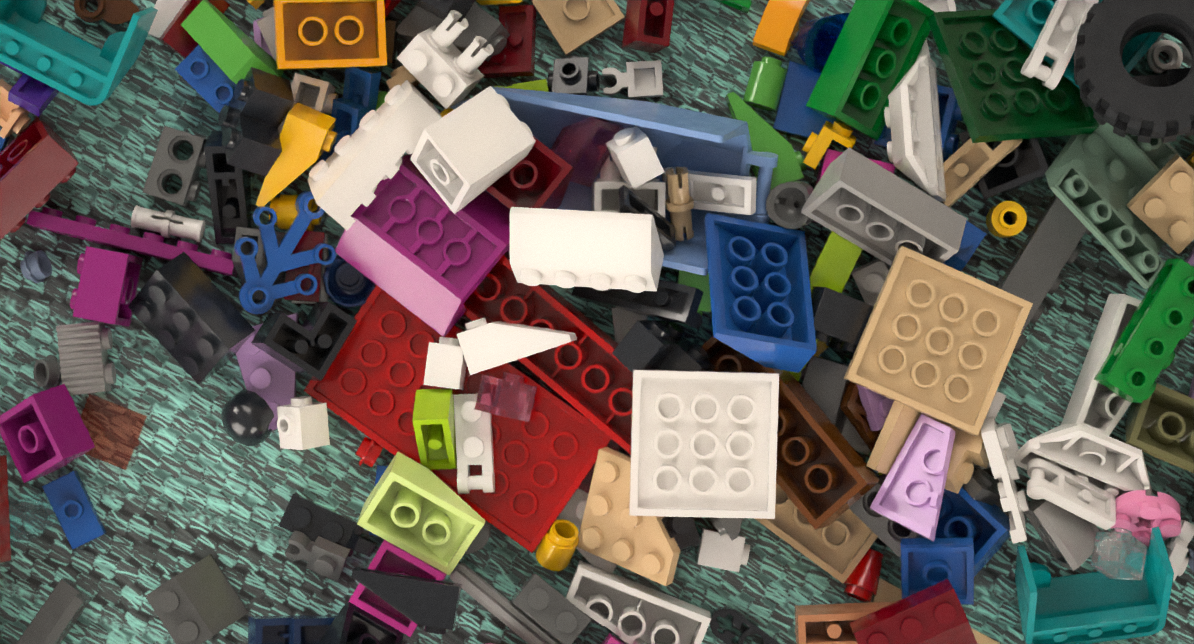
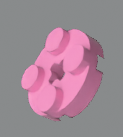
M1146 490L1124 493L1116 498V524L1111 527V530L1118 537L1128 540L1132 547L1147 548L1150 543L1151 530L1154 527H1159L1163 540L1176 537L1181 533L1180 505L1172 496L1158 491V497L1146 496Z

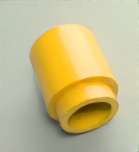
M281 194L280 198L274 197L271 200L270 208L277 215L274 225H278L279 229L288 230L296 218L298 212L295 208V202L298 195ZM311 199L308 202L309 211H316L318 205L315 199ZM322 216L318 219H312L306 231H313L315 225H320Z
M1004 201L993 206L986 216L988 230L999 238H1008L1019 234L1027 222L1024 208L1014 201ZM1006 212L1012 217V225L1004 222L1003 216Z
M564 519L556 520L552 524L536 550V559L540 565L551 571H562L567 568L579 543L577 527L572 522Z

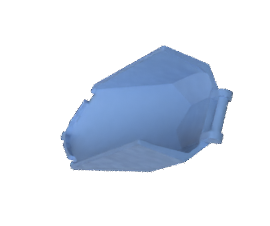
M492 86L497 94L502 95L508 101L510 110L518 120L527 124L533 136L574 168L562 203L558 207L560 210L592 211V182H596V178H600L599 147L607 146L606 142L614 139V135L625 128L637 126L648 136L652 147H657L656 155L662 168L679 166L686 167L691 171L749 177L750 165L759 166L756 185V212L752 215L691 209L694 237L687 240L686 233H683L684 241L676 240V246L672 250H663L662 266L699 275H707L709 273L704 216L707 213L769 224L770 217L766 211V199L770 193L773 168L777 167L778 155L772 152L752 150L748 123L746 121L649 101ZM468 100L458 102L449 108L456 109ZM662 174L656 177V179H660V182H665L662 180ZM665 206V219L671 223L670 211Z

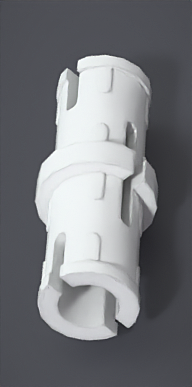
M136 205L131 217V227L159 232L165 238H170L172 235L201 242L205 231V220L179 216L173 210L161 212Z

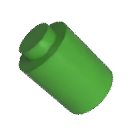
M765 56L762 57L761 61H754L743 98L746 104L762 110L776 112L787 70L781 67L782 61Z

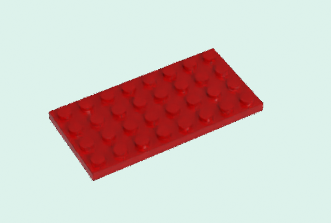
M376 285L367 298L366 303L362 305L354 317L357 322L322 381L310 380L303 391L317 401L327 403L328 409L369 438L374 439L376 443L393 455L400 452L421 464L412 421L416 390L449 389L423 385L429 342L439 343V336H442ZM454 325L445 337L458 339L457 334L464 331ZM509 362L470 375L466 366L464 389H452V394L490 393L495 492L483 493V489L470 490V494H458L457 469H432L431 471L483 519L533 553L596 464L599 449L607 447L612 439L579 411ZM469 465L470 476L482 475V465Z

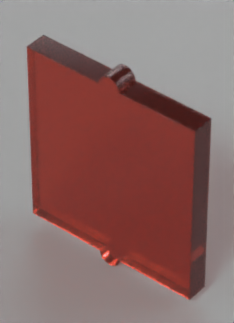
M89 394L81 414V419L90 433L95 448L85 454L126 470L135 446L140 445L138 439L147 416Z

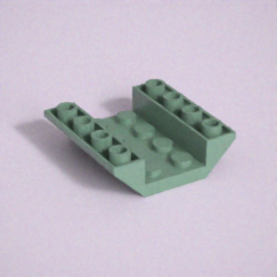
M1098 122L1099 127L1093 133L1071 136L1045 172L1049 188L1132 277L1146 289L1150 287L1165 264L1157 254L1165 242L1126 205L1176 154L1181 158L1182 156L1169 142L1162 143L1161 138H1151L1150 143L1137 142L1138 136L1127 133L1125 138L1113 133L1114 127L1107 122L1104 125Z

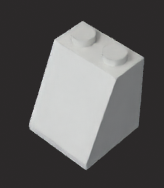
M489 86L425 128L410 160L455 214L529 154L536 140L533 138V134L527 124L520 122L510 110L508 101Z

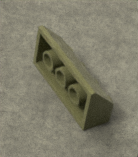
M1157 383L1153 394L1147 400H1143L1142 403L1132 402L1125 421L1126 444L1194 473V399Z

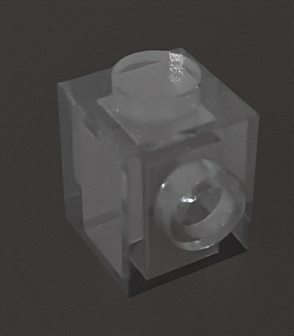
M1112 528L1110 532H1096L1091 566L1109 579L1142 580L1148 546L1132 536V532L1127 529Z

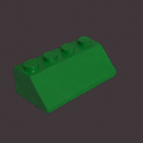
M856 0L806 106L832 121L837 120L849 126L852 130L878 141L886 124L884 109L889 107L888 95L914 65L931 30L928 19L934 11L918 0Z

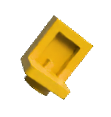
M826 120L819 134L811 132L802 150L807 154L803 163L816 169L832 140L852 149L857 139L852 135L853 130L837 120L833 124Z

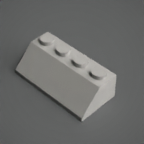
M850 147L829 164L801 210L802 214L890 266L900 246L944 263L959 251L967 220L966 217Z

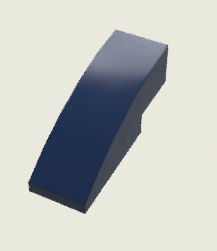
M249 616L248 644H318L336 616Z

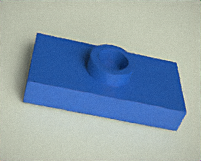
M72 471L42 486L72 549L106 534L77 471Z

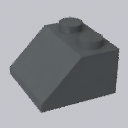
M211 554L145 596L176 644H202L249 613Z

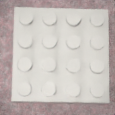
M633 370L629 515L775 519L779 373Z

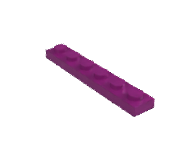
M42 207L41 212L31 210L28 215L26 224L34 228L171 261L185 252L200 269L237 278L238 273L231 260L233 254L212 249L211 255L197 252L199 246L192 243L178 241L177 246L165 244V237L144 232L143 238L130 235L131 229L124 226L110 224L109 229L96 226L97 220L76 215L75 221L62 218V211Z

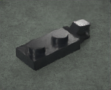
M295 493L292 495L278 525L290 532L300 531L306 534L313 542L320 536L350 549L349 557L352 556L354 550L370 557L377 545L376 542L361 536L364 528L357 525L356 521Z

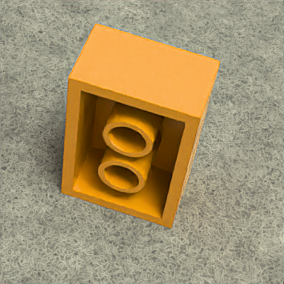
M273 0L277 70L384 67L387 65L384 0Z

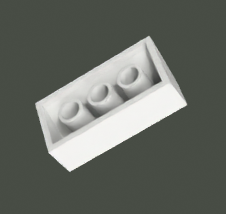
M511 207L510 265L517 283H523L528 286H537L539 284L557 285L562 288H572L574 286L592 287L602 291L623 289L635 293L643 291L657 292L664 253L653 215Z

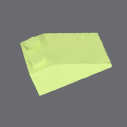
M397 452L365 501L357 525L450 576L484 526L485 519L431 470Z

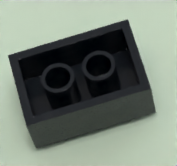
M185 252L158 268L128 305L136 318L158 339L159 343L167 349L198 385L225 366L255 331L250 323Z

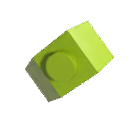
M452 388L416 390L412 421L421 465L429 470L457 469Z

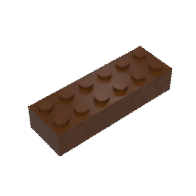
M713 336L701 346L709 354L708 360L716 367L713 371L779 373L776 483L815 530L832 524L880 481L790 371L767 368Z

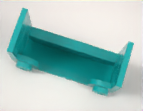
M0 0V61L90 106L106 101L130 70L141 52L158 11L150 7L134 13L126 32L120 31L111 34L106 39L103 48L100 49L43 20L42 17L46 10L47 0Z
M1154 527L1151 530L1149 549L1135 548L1129 550L1120 559L1118 569L1051 578V573L1047 566L1035 562L1029 563L1025 545L1017 546L1015 582L1025 643L1092 644L1150 636L1161 631L1166 623L1174 572L1159 527Z

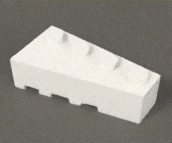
M408 80L401 86H394L385 96V102L376 111H369L361 119L360 127L351 136H344L336 144L335 152L326 161L321 160L316 163L309 173L310 177L307 181L316 204L346 231L355 222L350 217L360 204H363L365 207L369 206L376 197L374 192L377 184L382 179H392L402 164L401 156L405 152L408 155L413 154L424 129L442 118L438 109Z
M1109 294L1061 425L1081 424L1110 436L1132 403L1094 380L1132 318L1141 300L1126 294Z
M581 560L578 563L566 595V599L602 626L610 629L627 644H701L711 621V614L708 610Z

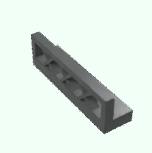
M61 579L16 644H61L92 597L66 579Z

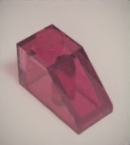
M591 117L563 127L550 150L574 168L570 179L571 182L591 187L610 155L606 142L614 139V135L625 128L622 125L598 117Z

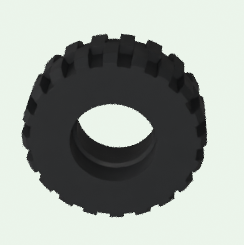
M1103 0L1100 4L1094 3L1088 11L1084 24L1080 26L1075 46V84L1080 88V98L1085 107L1093 109V117L1100 124L1104 125L1107 122L1113 126V133L1124 138L1127 133L1138 136L1137 142L1150 143L1151 138H1161L1162 143L1176 141L1178 135L1185 134L1187 137L1194 135V0ZM1160 32L1171 35L1181 41L1188 49L1192 58L1191 69L1186 78L1174 85L1167 87L1144 85L1131 77L1123 66L1122 53L1126 44L1144 33Z

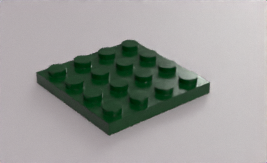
M997 9L934 12L930 16L928 23L972 143L1091 134L1099 127L1097 120L1093 117V109L1085 107L1082 102L1080 89L1065 76H1062L1055 89L1051 90L1042 85V80L1034 76L1029 78L1021 74L1022 66L1030 56L1032 49L992 17ZM1043 59L1041 64L1051 68V65Z

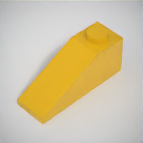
M299 102L294 105L287 114L280 134L282 152L267 176H265L256 202L257 206H265L314 164L324 151H331L337 137V133L332 131L336 118Z

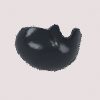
M244 389L236 393L224 405L221 413L223 429L235 442L246 446H257L264 442L271 434L272 429L268 430V427L274 418L273 411L257 393Z

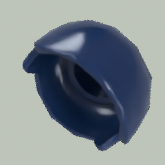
M338 255L331 264L326 266L323 273L325 292L334 303L346 308L365 304L367 298L376 287V284Z

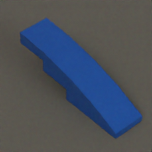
M370 67L346 68L343 97L333 99L331 117L336 118L332 131L337 133V137L331 151H324L318 158L317 163L321 160L326 161L335 152L336 144L344 136H351L360 127L361 119L369 111L376 110L381 78L380 71Z

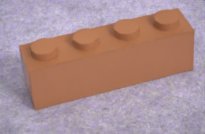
M897 601L795 605L797 644H858L849 623Z

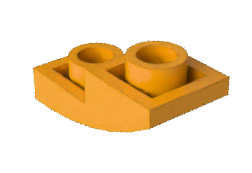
M769 0L756 30L753 46L785 57L799 31V21L810 0Z

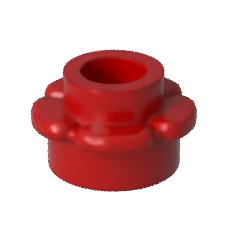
M364 437L355 454L361 458L359 461L360 466L364 463L372 468L379 457L383 447L376 443L374 439Z

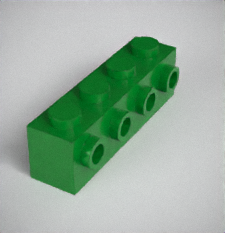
M1181 258L1166 260L1094 380L1128 402L1142 403L1143 400H1147L1153 394L1157 386L1156 378L1161 370H1165L1171 364L1175 357L1173 350L1180 339H1184L1190 333L1194 325L1192 321L1194 318L1193 266Z

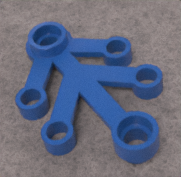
M304 191L298 195L295 202L298 214L279 246L274 229V224L277 220L276 212L266 206L258 207L254 211L253 221L259 227L267 266L261 276L255 261V256L258 252L257 242L249 237H241L236 241L234 249L241 259L246 281L239 291V301L247 312L263 314L272 307L275 299L297 293L303 295L313 294L317 289L318 283L314 276L307 273L299 274L293 281L274 284L280 272L314 263L328 265L334 261L336 257L335 249L326 243H319L313 249L292 254L312 219L320 218L325 212L320 206L314 212L309 211L308 202L314 199L312 191ZM263 211H268L270 214V220L266 224H262L259 219ZM249 241L252 245L251 252L244 255L241 252V245ZM326 247L329 251V256L326 260H321L319 258V251ZM304 278H309L311 286L308 290L303 291L300 286L301 281ZM261 290L263 293L262 301L254 303L252 299L253 293Z

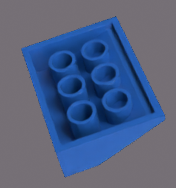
M707 213L704 216L713 337L767 368L799 373L817 351L805 231Z

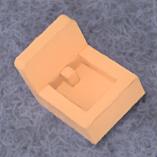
M0 79V126L3 127L0 131V137L5 139L14 132L19 135L28 126L31 118L28 117L29 111L8 101V93L12 86L3 79Z

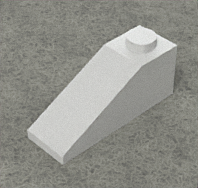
M485 317L466 323L467 331L457 334L470 375L577 340L576 334L573 332L501 321L487 324Z

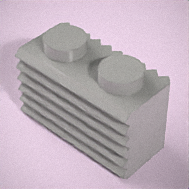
M99 321L56 326L62 384H65L70 396L112 391L111 384L116 383V369L114 363H109L107 349H112L113 347L111 329L105 328V323Z

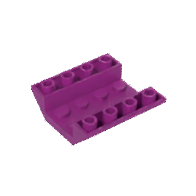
M407 154L402 157V164L392 179H382L377 184L374 192L376 197L369 206L365 207L363 204H360L351 215L355 222L347 231L344 230L335 252L442 337H445L466 312L464 302L505 252L510 255V209L484 190L464 208L454 214L410 160L412 154Z

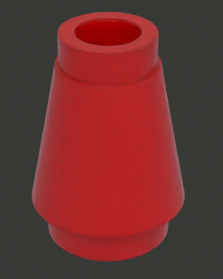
M869 549L844 582L846 585L844 593L857 600L871 602L872 596H877L884 555Z

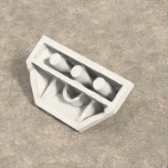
M928 55L918 58L888 95L889 107H885L884 117L887 128H891L892 141L887 142V154L889 161L893 162L897 169L929 195L941 202L946 201L936 63Z
M1062 424L1030 439L1010 457V459L1014 458L1017 466L1026 470L1029 460L1034 458L1044 459L1115 495L1116 498L1124 493L1135 490H1146V496H1152L1142 450L1081 424Z

